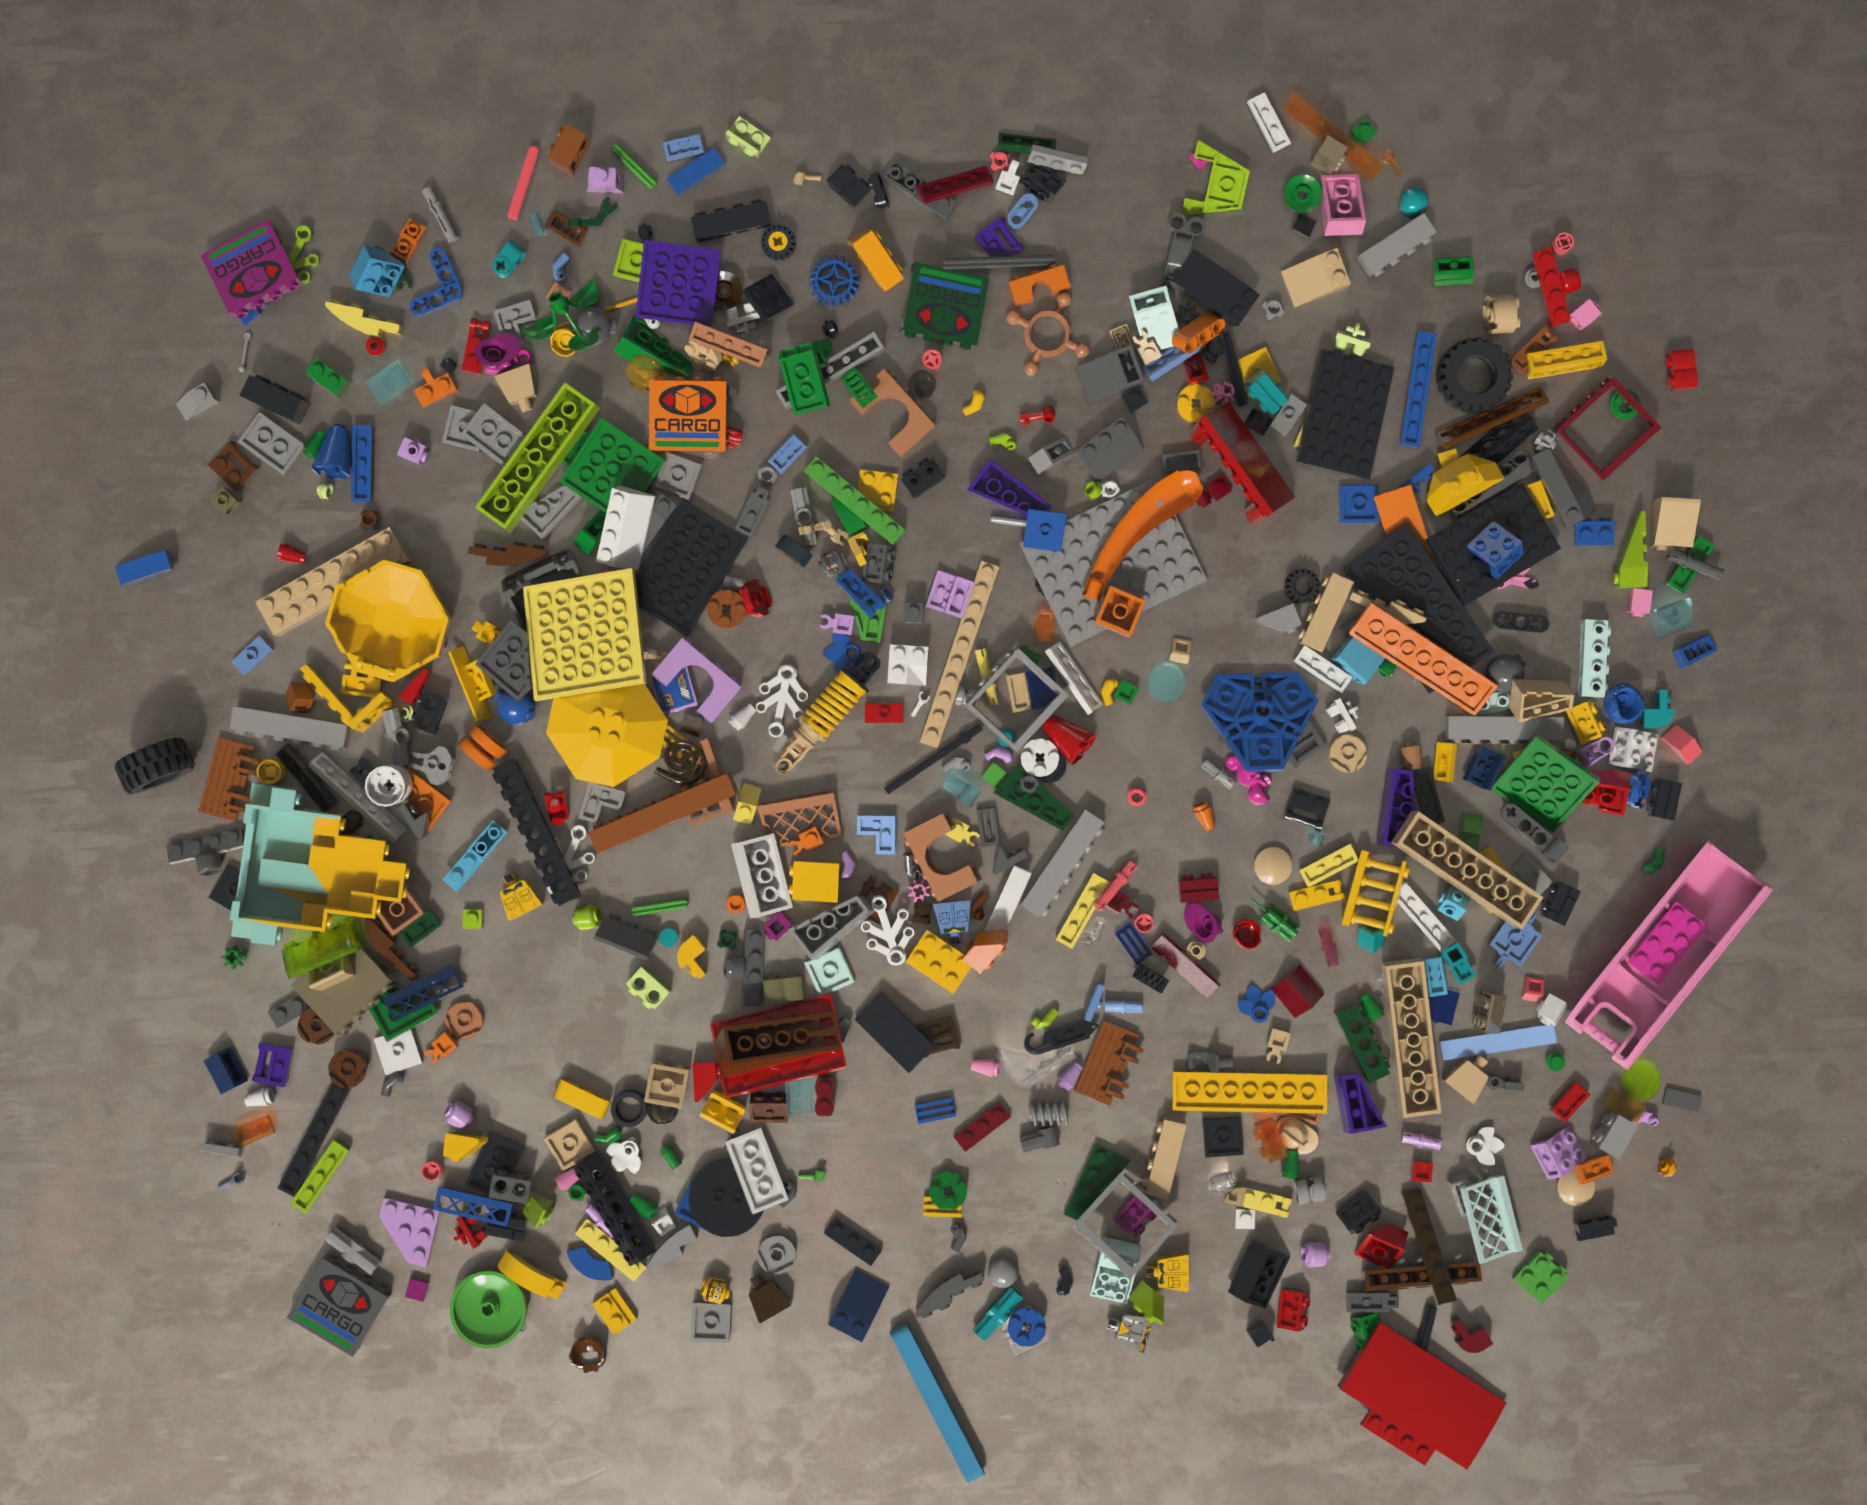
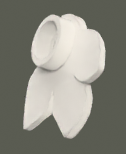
M1493 1127L1481 1128L1477 1135L1471 1136L1466 1142L1467 1150L1471 1154L1476 1155L1477 1160L1485 1165H1494L1495 1159L1493 1154L1505 1146L1500 1139L1493 1137ZM1474 1142H1478L1477 1148L1472 1147Z
M625 1140L623 1143L614 1142L608 1146L606 1152L613 1156L611 1160L613 1171L621 1172L628 1168L634 1174L638 1172L641 1166V1158L638 1155L639 1145L636 1141ZM626 1148H631L632 1152L627 1151Z

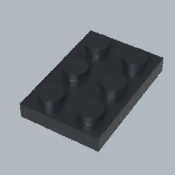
M489 1131L487 1135L489 1137L488 1141L482 1146L465 1185L487 1195L493 1171L504 1169L513 1174L525 1148L492 1131ZM498 1180L495 1185L502 1188L506 1185V1182Z

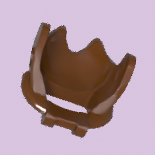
M592 1337L579 1338L571 1348L569 1361L570 1364L583 1370L584 1374L592 1371L598 1372V1368L604 1365L606 1356L601 1344ZM597 1352L598 1363L581 1364L580 1354Z

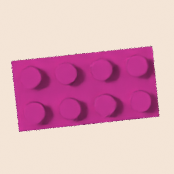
M1676 901L1628 963L1660 986L1708 925Z

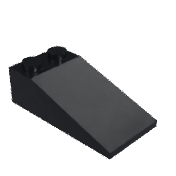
M1195 249L1172 280L1218 317L1224 319L1230 326H1239L1260 296L1259 293Z

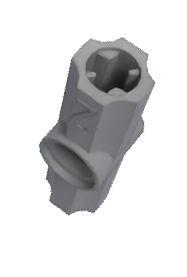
M807 487L790 490L797 528L814 525ZM806 512L809 514L807 522L799 521L801 513ZM815 531L806 535L799 534L802 547L818 544Z
M394 706L382 709L386 728L384 740L390 745L393 763L400 766L407 765L411 762L407 746L409 733L403 728L399 707Z
M337 1226L325 1240L340 1251L341 1256L352 1264H357L369 1275H372L382 1262L369 1252L361 1241L351 1238Z

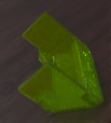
M347 917L338 921V926L325 932H321L298 943H295L293 940L284 944V949L281 952L288 979L296 978L339 958L369 947L370 944L359 918L349 921Z

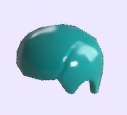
M1417 186L1408 187L1401 194L1399 209L1406 217L1417 218L1426 212L1429 197L1422 188Z

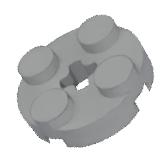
M784 1235L767 1237L763 1240L758 1250L760 1266L765 1271L774 1274L787 1272L796 1259L795 1246ZM777 1249V1251L782 1252L780 1259L772 1257L774 1254L773 1250Z

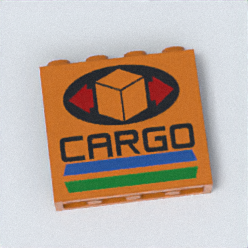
M655 377V380H649V450L728 452V444H726V406L729 382L724 381L722 377H712V381H705V377H693V381H686V377H674V381L666 380V377Z

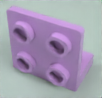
M1570 1126L1564 1127L1548 1140L1535 1142L1531 1145L1548 1180L1564 1177L1575 1168L1574 1165L1580 1164L1587 1159Z

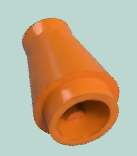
M1204 801L1193 806V813L1204 827V830L1214 829L1216 826L1211 805Z

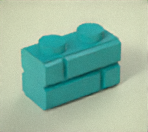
M1259 369L1244 384L1248 388L1246 393L1252 399H1258L1260 402L1258 406L1264 413L1268 411L1273 415L1289 401L1285 393L1263 369Z

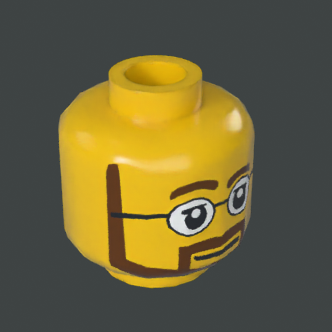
M709 1277L702 1282L700 1295L703 1296L705 1301L721 1304L724 1299H728L730 1287H727L726 1280Z

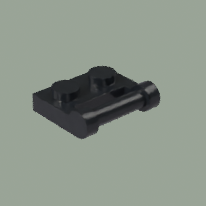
M1293 787L1283 820L1288 822L1291 820L1312 827L1315 831L1320 832L1331 799ZM1297 808L1318 815L1317 821L1292 813L1293 809Z

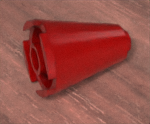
M1055 714L1043 723L1044 732L1072 765H1075L1083 758L1082 754L1085 751L1088 752L1096 739V735L1093 732Z

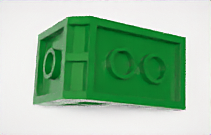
M830 338L780 351L779 362L794 415L831 406L821 368L828 365L832 348Z

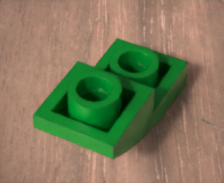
M836 498L830 500L849 537L866 529L863 520Z

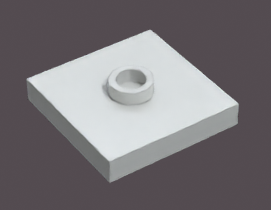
M412 1029L388 1043L384 1036L374 1039L385 1075L423 1063Z

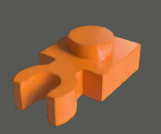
M816 826L799 833V840L793 839L788 842V846L793 844L798 846L797 850L792 852L793 855L799 854L804 847L808 852L824 844Z
M446 1031L431 1043L434 1048L428 1049L424 1056L430 1053L433 1054L434 1059L430 1062L433 1064L439 1060L440 1055L442 1058H445L459 1044Z

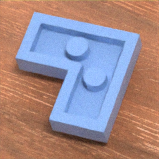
M857 816V835H876V854H895V816Z

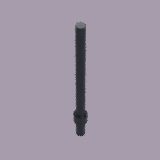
M980 724L968 732L964 731L959 735V738L885 787L884 789L889 795L962 744L970 742L972 737L983 731Z

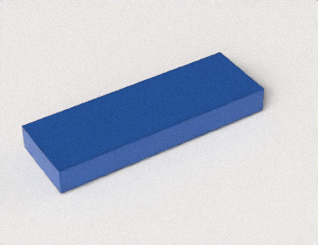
M714 147L668 177L667 181L677 196H679L724 166L725 162Z

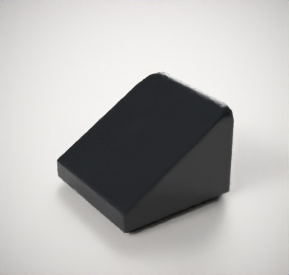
M1299 214L1291 231L1308 240L1316 225V221Z
M1253 408L1244 424L1264 436L1273 419L1268 414Z

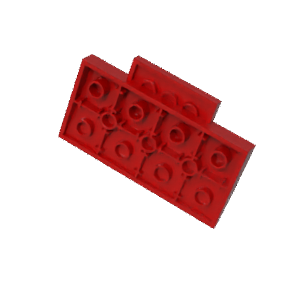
M1380 1321L1337 1385L1341 1391L1370 1408L1360 1423L1362 1427L1424 1466L1436 1450L1468 1470L1507 1404L1506 1401Z

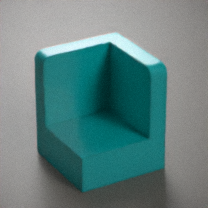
M1363 924L1359 927L1358 946L1371 953L1376 952L1385 944L1384 930Z

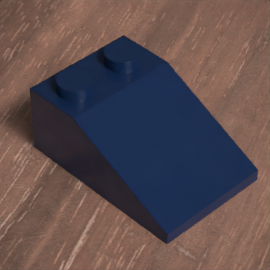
M855 1269L829 1318L828 1325L862 1342L889 1287Z

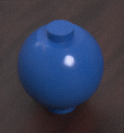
M500 689L495 695L494 702L497 703L498 714L506 723L522 725L535 717L536 703L529 691L520 702L504 689Z

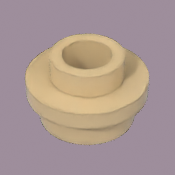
M1192 941L1188 944L1186 953L1192 959L1200 960L1205 955V946L1199 941ZM1198 947L1199 953L1193 954V948Z

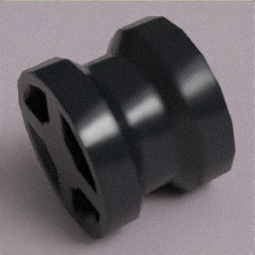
M1212 340L1207 343L1205 349L1200 351V354L1212 364H1215L1217 357L1224 353V350Z

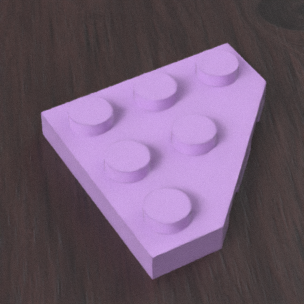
M384 1197L379 1215L381 1221L407 1263L427 1267L440 1211Z

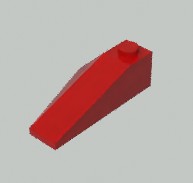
M1617 770L1591 771L1601 779L1582 803L1587 806L1592 804L1599 807V811L1624 816L1632 773Z

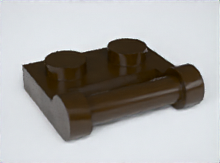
M952 1015L916 1024L931 1041L949 1036L952 1037V1041L936 1045L925 1058L942 1051L954 1048L955 1050L961 1049Z

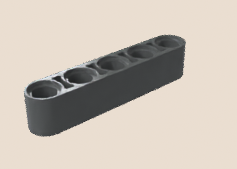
M1518 451L1498 466L1505 478L1504 480L1452 508L1456 519L1459 520L1505 493L1531 474L1534 467L1528 453Z

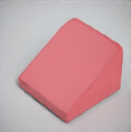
M1526 976L1522 999L1541 1002L1544 997L1545 979Z

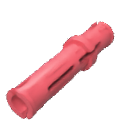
M1128 860L1123 868L1114 874L1113 880L1093 903L1099 911L1104 910L1119 889L1127 884L1129 877L1137 869V866L1132 861Z

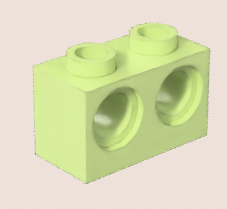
M641 966L626 983L628 986L627 990L634 996L639 995L643 999L641 1002L648 1009L652 1007L655 1010L671 992L666 985L644 966ZM638 977L645 980V986L642 988L638 987L635 983ZM656 990L660 995L659 999L652 1000L650 998V991Z

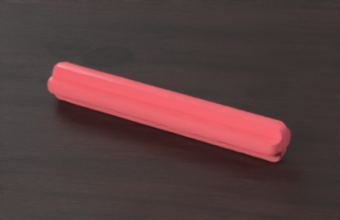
M529 146L507 217L517 220L540 152L538 147Z

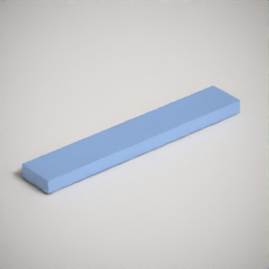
M1551 1024L1550 1026L1538 1025L1500 1031V1034H1480L1442 1040L1439 1043L1442 1060L1444 1061L1557 1043L1555 1027Z

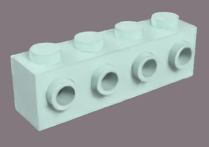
M1581 620L1577 697L1603 698L1608 693L1606 675L1609 673V663H1607V655L1609 656L1610 644H1607L1608 636L1611 634V625H1608L1609 620Z

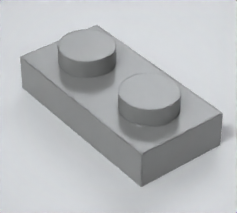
M207 1140V1144L200 1143L199 1151L239 1158L242 1156L243 1150L237 1148L238 1145L226 1143V1146H219V1142Z

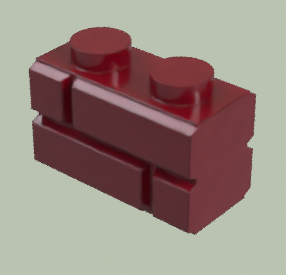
M1203 873L1200 878H1194L1193 875H1182V879H1178L1180 903L1219 900L1218 878L1213 876L1212 873Z

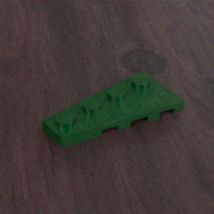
M1020 765L993 792L1062 831L1075 818L1040 783L1034 792H1024L1020 787V779L1029 773Z
M1095 1144L1064 1215L1078 1220L1131 1160Z

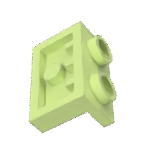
M740 116L730 130L726 131L727 141L734 146L740 145L743 147V152L750 157L756 156L759 158L771 140V137Z

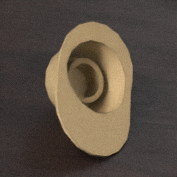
M1287 1116L1277 1122L1275 1134L1285 1147L1298 1152V1154H1308L1316 1149L1318 1145L1317 1133L1301 1120Z

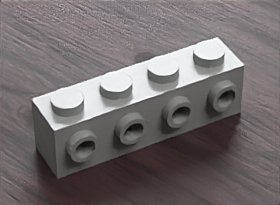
M1423 213L1360 254L1357 260L1369 277L1372 275L1377 277L1386 271L1384 268L1389 264L1393 267L1402 261L1400 257L1407 254L1410 256L1416 252L1418 245L1423 243L1425 246L1434 240L1432 236L1437 232L1425 213Z

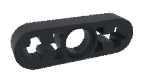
M1498 612L1492 618V623L1497 629L1543 633L1549 628V620L1542 615ZM1503 615V619H1511V616H1513L1511 620L1512 627H1509L1510 623H1503L1501 626L1500 622H1497V618ZM1518 617H1523L1526 621L1523 628H1519L1516 625ZM1530 618H1532L1531 622H1538L1541 619L1544 627H1541L1539 630L1536 625L1530 626Z

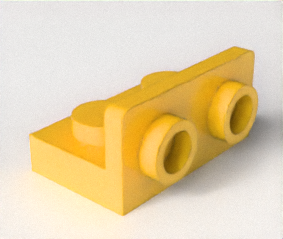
M1591 699L1573 706L1572 710L1566 711L1581 745L1601 738L1606 734V725L1603 720H1600L1597 714L1599 713L1598 707L1595 702L1592 703Z
M713 1090L700 1117L734 1134L747 1107L739 1101L724 1098L722 1092Z

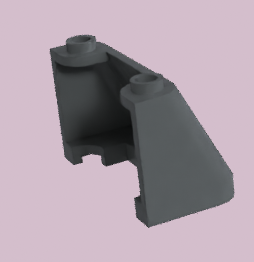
M564 549L505 577L501 584L503 594L519 624L524 630H527L523 587L583 577V574L572 551Z

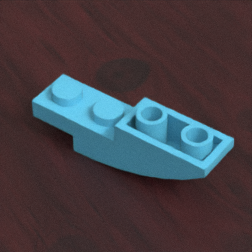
M492 820L442 880L458 892L482 866L508 832Z

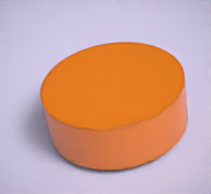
M739 894L731 895L726 901V907L731 913H740L746 906L744 897Z

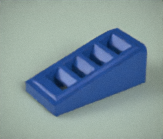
M1708 633L1673 651L1672 654L1682 669L1716 652L1718 649ZM1703 640L1708 648V651H1706L1705 647L1702 644ZM1696 644H1697V646H1698V648H1699V650H1700V652H1701V655H1700V653L1698 652V650H1697V648H1696V646H1695ZM1688 648H1690V650H1691V652H1692L1694 658H1693L1692 655L1690 654Z

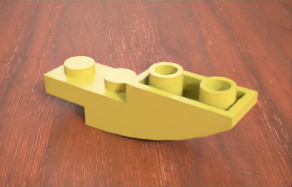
M332 300V303H325V306L335 316L362 333L382 338L383 331L402 335L403 327L398 325V321L387 319V322L379 321V317L368 315V318H366L367 312L362 309L363 306L351 304V306L343 305L344 302Z

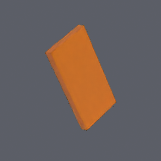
M1411 484L1375 495L1374 500L1386 537L1408 523L1429 556L1434 558V554L1425 541L1428 536Z

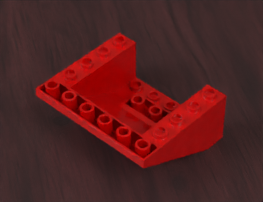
M1230 402L1199 419L1190 430L1192 433L1190 437L1196 445L1199 443L1200 446H1203L1208 442L1214 452L1218 451L1223 466L1225 468L1229 467L1232 471L1231 477L1237 485L1240 483L1244 489L1242 493L1248 501L1252 500L1253 503L1245 509L1247 512L1245 516L1250 523L1258 524L1295 498V495Z

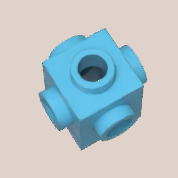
M1450 886L1446 893L1443 891L1438 898L1440 903L1437 910L1458 921L1466 912L1470 897Z

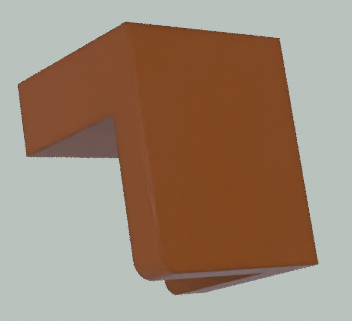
M290 683L285 694L289 711L308 713L314 701L310 685L307 683Z

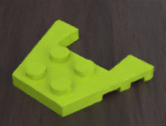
M1197 140L1194 158L1211 161L1213 165L1204 202L1184 198L1181 213L1187 216L1241 209L1250 170Z

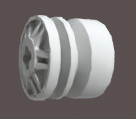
M389 764L377 767L369 773L365 781V790L373 803L378 806L387 807L407 799L412 791L413 782L411 775L405 768L400 765ZM388 782L394 783V787L388 786Z

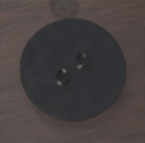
M731 1159L718 1160L708 1164L693 1179L689 1190V1207L693 1218L705 1231L721 1237L738 1236L750 1230L762 1216L763 1211L752 1214Z

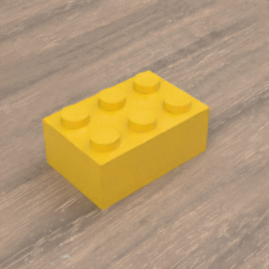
M926 929L906 959V963L953 994L971 969V966L962 960L964 957L963 952Z

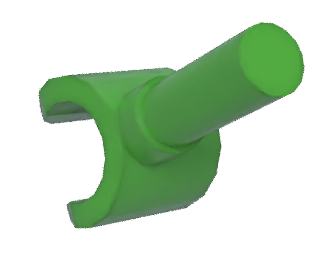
M816 1169L815 1175L798 1174V1178L813 1179L814 1181L821 1182L825 1179L826 1172Z

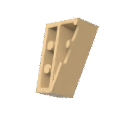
M1512 679L1509 708L1519 723L1572 710L1574 694L1565 681Z

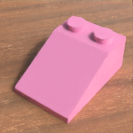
M1359 174L1321 175L1324 235H1362L1366 223V215Z

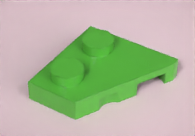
M851 599L850 603L859 627L861 640L882 643L888 605H885L882 610H877L870 619ZM868 602V603H867V605H868L869 607H870L872 604H874V603H871V602Z

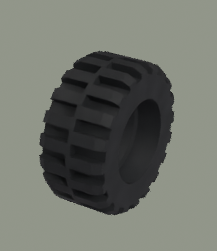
M1476 337L1475 339L1467 338L1453 345L1442 356L1436 370L1438 372L1436 383H1439L1438 391L1440 394L1443 393L1444 401L1446 403L1450 402L1452 408H1459L1464 413H1479L1492 408L1505 398L1507 391L1512 386L1510 382L1513 380L1514 373H1511L1513 368L1512 362L1509 363L1507 360L1509 355L1507 352L1503 353L1501 351L1502 347L1499 344L1494 345L1492 340H1483L1482 337ZM1478 358L1487 364L1491 372V383L1485 391L1471 393L1461 386L1457 370L1464 360Z
M174 737L148 745L120 758L115 763V770L124 791L128 794H137L167 784L186 775L194 769L195 762L186 741L181 737Z

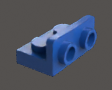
M1585 518L1574 524V546L1614 545V526L1616 521H1611V518H1599V521H1591V518Z

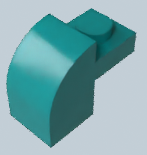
M1655 690V709H1644L1640 715V728H1661L1671 722L1675 709H1668V705H1670L1668 690Z
M1459 942L1440 952L1445 965L1451 971L1459 986L1477 976L1467 961L1468 957Z

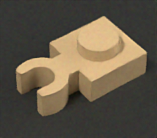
M1141 329L1143 337L1138 338L1134 333L1133 340L1135 343L1140 344L1136 346V350L1144 364L1147 365L1162 357V353L1154 339L1147 340L1146 330Z
M1271 1028L1267 1047H1271V1051L1266 1054L1267 1061L1270 1060L1271 1055H1276V1063H1280V1050L1286 1052L1291 1033Z

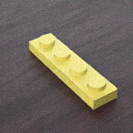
M1095 873L1092 874L1055 938L1057 941L1071 949L1074 947L1095 910L1093 903L1110 884L1109 881Z
M589 1218L585 1220L575 1233L634 1282L647 1267L642 1261L629 1266L620 1248L614 1242V1238H610L604 1230L597 1227Z

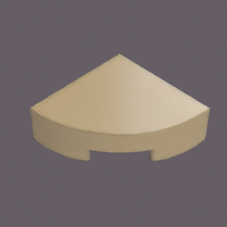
M1236 1187L1231 1193L1227 1194L1224 1202L1243 1207L1247 1188Z

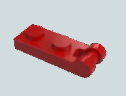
M471 318L461 370L481 375L483 364L477 360L475 348L479 342L489 338L491 321L485 320L482 322L476 318ZM477 328L483 329L482 335L476 334Z

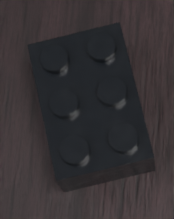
M258 374L255 377L248 376L239 396L301 425L310 406L309 403L305 402V397L294 391H291L289 394V390L275 382L271 385L272 381Z

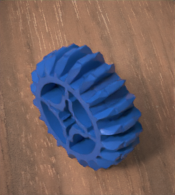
M828 255L826 256L827 262H824L822 258L819 259L821 266L816 263L814 264L817 271L810 270V274L815 277L808 278L809 282H814L809 285V289H816L812 292V295L816 296L819 294L817 297L818 302L824 298L823 305L826 306L828 301H831V307H834L835 302L838 301V305L841 307V300L848 304V296L852 299L855 298L852 291H859L854 285H860V281L854 279L860 277L859 273H853L857 269L856 266L849 268L852 261L849 260L845 264V257L842 256L840 261H838L837 255H834V260L831 261ZM832 267V271L828 276L820 277L825 269ZM838 267L844 269L849 274L850 279L839 276ZM835 273L837 281H839V283L836 282L837 285H834L833 290L832 282L829 280H832V277H834ZM818 283L829 286L830 295L824 293ZM849 285L844 293L836 296L839 287Z

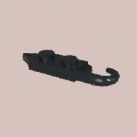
M1083 1019L1049 1030L1043 1036L1044 1045L1036 1048L1031 1047L1029 1044L1030 1038L1034 1036V1033H1030L1025 1037L1024 1047L1030 1054L1039 1055L1089 1039L1090 1035L1099 1025L1086 1022Z

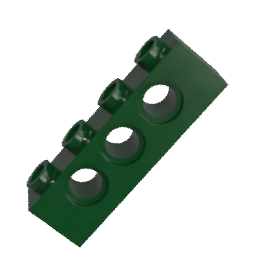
M1352 1003L1334 1012L1366 1081L1370 1084L1389 1075L1388 1069L1391 1066L1387 1058H1383L1380 1053L1382 1047L1379 1041H1374L1371 1035L1374 1031L1370 1023L1366 1024L1363 1018L1366 1015L1361 1005L1357 1006V1004ZM1354 1020L1360 1022V1026L1356 1030L1351 1029V1023ZM1366 1037L1368 1044L1365 1047H1360V1039ZM1370 1055H1376V1062L1374 1064H1368L1367 1062Z

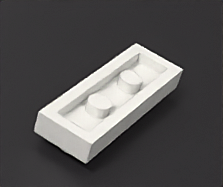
M1265 92L1248 100L1247 104L1272 152L1275 153L1289 146L1291 142Z
M1305 645L1293 661L1339 693L1344 691L1352 679L1350 675Z

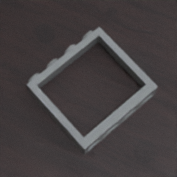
M1011 648L1004 656L1006 660L1002 664L997 663L991 670L993 674L988 679L985 677L978 684L980 688L975 693L972 691L965 698L967 702L964 706L1014 752H1018L1069 695L1019 648L1015 650ZM1017 657L1055 692L1056 696L1013 742L973 704Z
M1120 1173L1075 1222L1073 1227L1131 1279L1178 1225L1176 1224L1177 1220L1168 1213L1166 1215L1161 1211L1163 1207L1157 1201H1151L1146 1197L1148 1193L1141 1187L1136 1188L1132 1184L1134 1181L1131 1177ZM1120 1182L1169 1226L1133 1268L1083 1223Z

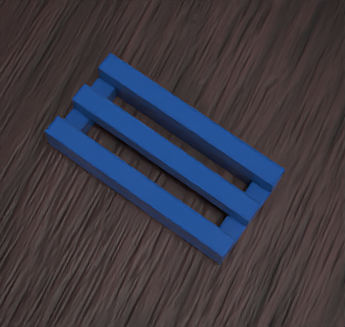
M952 1097L915 1104L918 1124L956 1117ZM948 1102H949V1104H950V1106L935 1108V1109L926 1110V1111H921V1112H920V1109H919V1108H923V1107H928V1106H933V1105H938V1104H943V1103H948ZM951 1110V1113L921 1119L922 1115Z

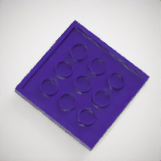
M644 240L635 317L694 325V322L697 321L712 327L721 250Z

